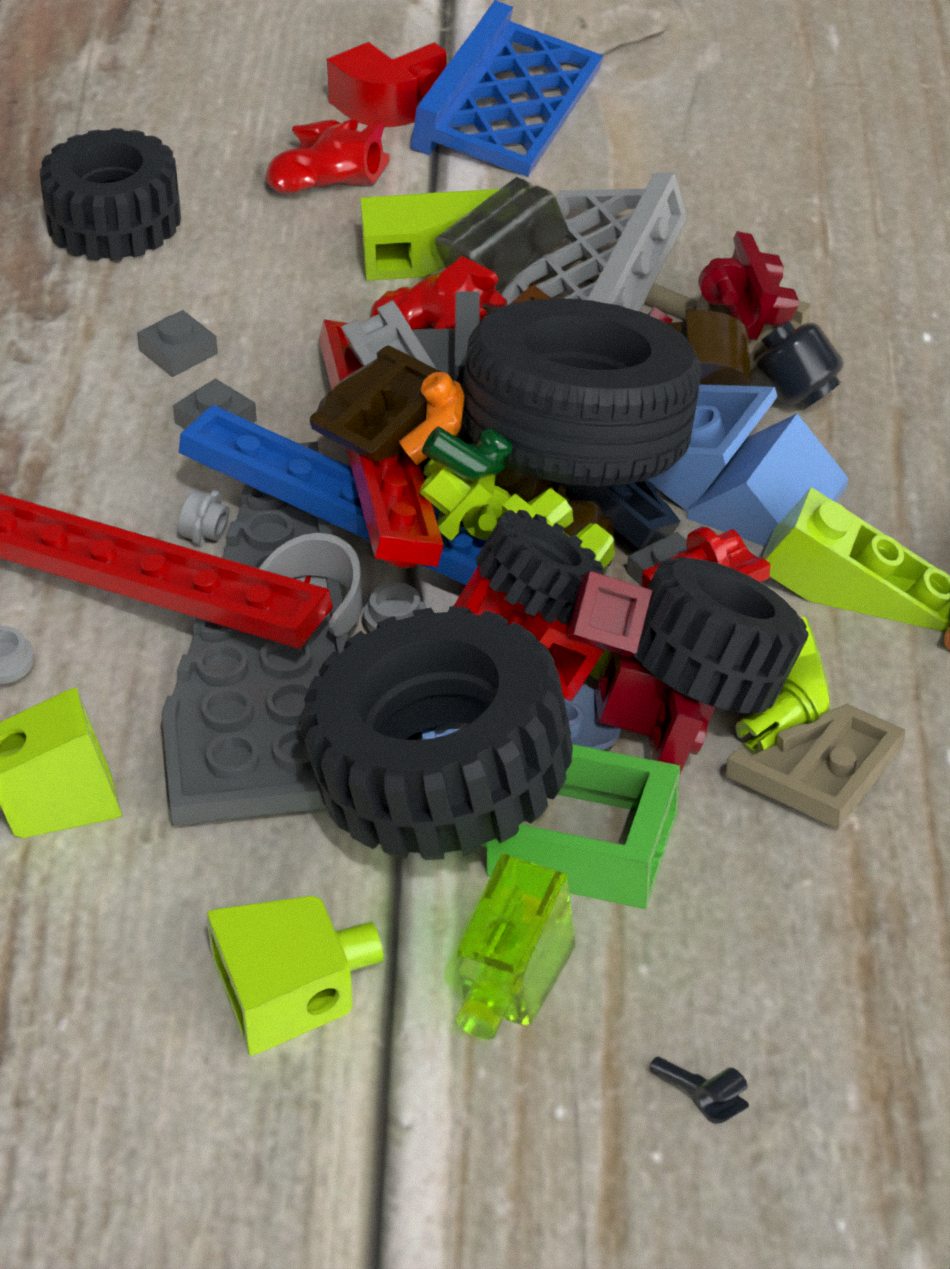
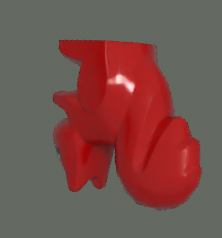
M350 119L343 123L336 120H323L293 126L292 132L298 137L301 144L296 149L281 152L271 160L265 176L267 184L281 194L297 193L311 187L329 186L338 183L349 186L374 185L389 163V153L383 152L381 142L384 130L383 123L375 121L362 132L357 131L359 124L356 119Z
M461 256L442 272L428 276L411 289L403 286L395 291H387L372 305L370 318L379 314L378 307L393 300L412 330L427 329L428 327L433 329H455L456 292L479 291L480 322L487 314L482 306L498 309L506 306L508 302L506 298L496 291L495 285L499 278L495 272Z

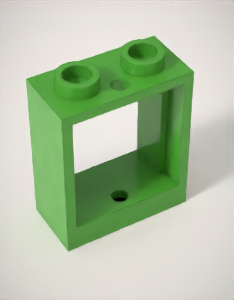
M572 744V763L566 771L567 778L557 795L637 811L626 844L622 845L519 824L517 835L502 843L494 839L482 844V847L487 848V876L646 909L678 814L680 765Z

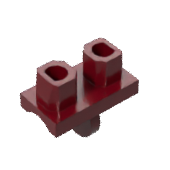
M736 231L733 238L735 246L733 256L731 258L712 259L700 273L698 284L702 296L708 302L715 305H728L732 316L745 325L748 339L757 340L764 325L779 327L786 321H791L799 306V299L794 289L779 286L784 270L779 255L760 252L751 233Z

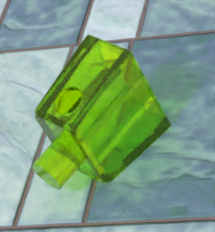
M501 853L457 953L464 1002L456 1016V1022L470 1035L489 1040L495 1037L503 1019L522 1026L529 1025L535 1020L576 946L568 874Z

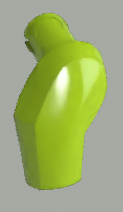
M807 617L801 618L807 626L808 639L772 708H767L766 712L752 713L747 718H743L736 723L735 728L739 738L744 737L749 732L753 735L742 743L753 755L775 746L777 733L798 724L813 723L820 718L821 714L830 711L828 679Z

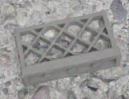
M654 173L646 189L560 190L502 293V296L507 299V305L528 289L530 283L551 273L553 278L536 286L551 298L567 291L570 294L564 297L567 299L592 300L640 311L688 217L675 173ZM627 209H635L634 212L618 220L614 217ZM570 210H587L569 220L565 219ZM601 222L606 225L584 237L579 234ZM619 238L616 246L600 254L596 252L600 247ZM568 239L572 242L551 254L546 252V247L549 244H560ZM583 256L588 259L565 272L561 269V267ZM601 273L596 282L582 289L577 286V284Z

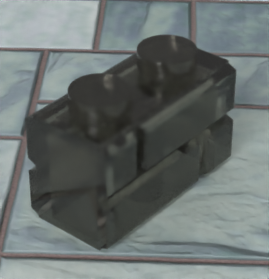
M515 177L436 237L434 244L445 269L461 256L466 257L497 274L499 280L495 288L498 291L505 285L506 281L512 280L568 237L569 229L557 199L551 191L538 185L533 186L532 183Z

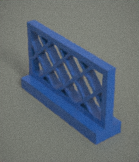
M494 0L417 106L410 148L430 155L436 145L441 144L529 177L600 70L603 55L511 22L513 6ZM515 42L534 49V51L517 54L511 45ZM569 62L583 68L563 71L559 63ZM545 66L549 73L531 76L526 68ZM512 70L516 78L498 80L494 73ZM559 87L563 95L545 98L541 90ZM526 92L531 99L512 103L508 95ZM493 97L498 104L479 108L475 99ZM541 115L546 123L526 125L522 117ZM507 119L512 128L493 130L488 122ZM474 124L479 133L466 134L453 128ZM522 142L528 152L526 155H522L504 148L503 145Z

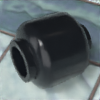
M788 320L761 339L767 350L758 357L756 368L767 385L775 387L777 399L783 405L790 406L799 403L804 410L841 384L837 375L843 368L842 357L817 324L805 323L795 328L791 321Z

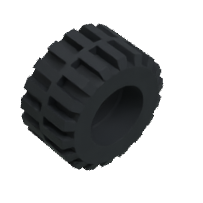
M123 128L97 129L88 131V133L83 135L77 134L67 138L68 142L58 143L51 149V154L45 155L41 162L42 168L39 170L47 230L49 236L53 237L54 243L60 248H67L68 253L75 256L86 255L87 259L100 260L102 258H110L111 261L123 260L122 257H137L144 255L146 250L159 248L164 245V239H170L176 233V226H179L181 222L176 160L173 157V151L168 145H162L161 139L155 136H145L144 132L138 130L125 131Z
M686 557L663 560L658 565L647 588L653 591L637 653L633 656L664 684L703 704L723 710L748 714L749 712H766L767 708H772L808 639L809 633L806 630L807 626L804 620L776 592L735 569L711 561Z

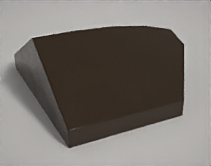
M389 345L385 346L377 352V359L345 377L320 401L317 411L310 416L311 429L373 462L406 453L399 440L426 420L428 401L421 393L422 383L432 373L441 371Z

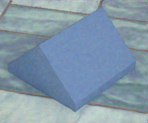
M699 385L691 441L687 452L665 473L647 481L688 512L689 507L701 498L778 396L775 387Z
M796 413L747 437L701 498L689 507L687 519L723 532L734 529L741 538L767 546L773 529L811 487L832 501L837 502L847 488L848 477Z

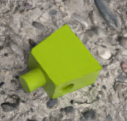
M77 687L59 693L0 722V806L14 836L27 838L108 821L123 816L111 769Z
M313 895L206 911L211 956L249 1056L264 1052L347 1015L353 1008L351 971L381 963L384 960L381 940L372 921L335 931L323 900Z

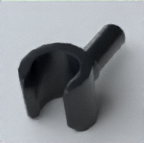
M659 1056L655 1057L650 1064L651 1073L685 1089L687 1093L694 1096L699 1109L709 1122L714 1124L726 1122L749 1107V1103L738 1095L748 1088V1083L744 1076L735 1068L728 1067L707 1080L697 1073L693 1074Z

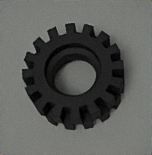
M513 510L506 511L476 558V565L480 566L478 570L482 578L492 579L488 585L495 592H505L507 594L505 600L514 606L518 602L525 606V613L535 616L539 612L544 621L554 623L555 619H557L561 624H568L572 619L583 574L589 571L603 575L604 573L601 572L603 570L601 562L594 560L596 554L590 548H582L580 545L583 541L576 535L569 537L563 533L565 529L563 526L556 522L551 526L547 524L546 517L535 514L532 518L524 510H518L517 513Z

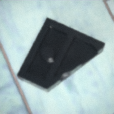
M647 480L613 486L559 483L566 489V495L570 500L593 501L599 504L604 517L613 518L615 537L622 543L631 547H637L639 550L673 534L681 522L671 507L659 497L656 487Z

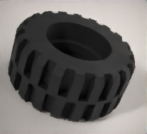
M453 606L449 607L448 612L434 613L432 608L413 610L414 616L396 620V617L392 616L377 622V629L368 634H364L362 631L358 632L346 640L342 653L339 654L333 651L322 664L319 670L320 676H314L304 697L305 706L301 712V728L322 802L327 806L330 818L340 829L348 833L350 832L351 838L372 849L381 844L384 853L406 859L409 853H420L424 860L444 859V853L462 850L463 856L482 851V844L497 839L499 843H502L517 835L519 831L518 825L524 821L532 824L548 807L547 798L554 800L567 778L566 771L572 763L573 746L559 672L555 668L553 656L544 644L536 640L534 634L515 621L508 625V620L499 614L484 610L481 615H475L468 607ZM470 723L444 736L423 740H405L419 731L437 725Z

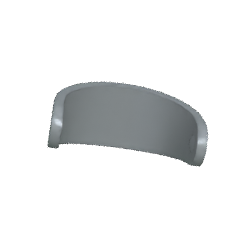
M311 533L298 536L278 547L259 567V569L290 578L305 575L321 576L341 583L349 590V593L333 613L329 622V631L333 635L340 637L348 632L358 621L362 612L361 567L358 555L352 546L342 538L327 533Z

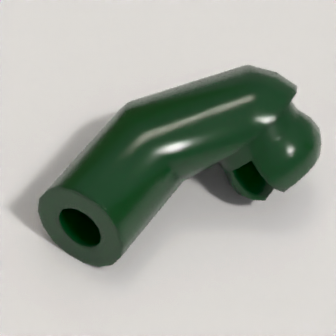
M438 426L427 437L422 448V454L466 480H477L499 474L506 467L503 461L511 454L513 447L511 441L492 429L485 430L476 445L474 443L467 444Z

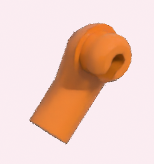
M445 372L432 373L424 380L421 393L428 401L426 420L399 440L403 449L417 466L428 458L422 454V448L427 437L436 427L439 426L454 436L461 429L465 395L460 383L452 381L451 376Z

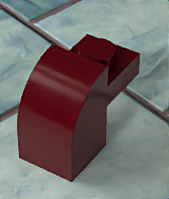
M609 652L594 689L599 722L647 735L649 737L652 760L680 765L681 774L688 755H697L701 750L706 737L707 726L715 707L693 700L664 684L641 665L642 663L633 655L627 657Z

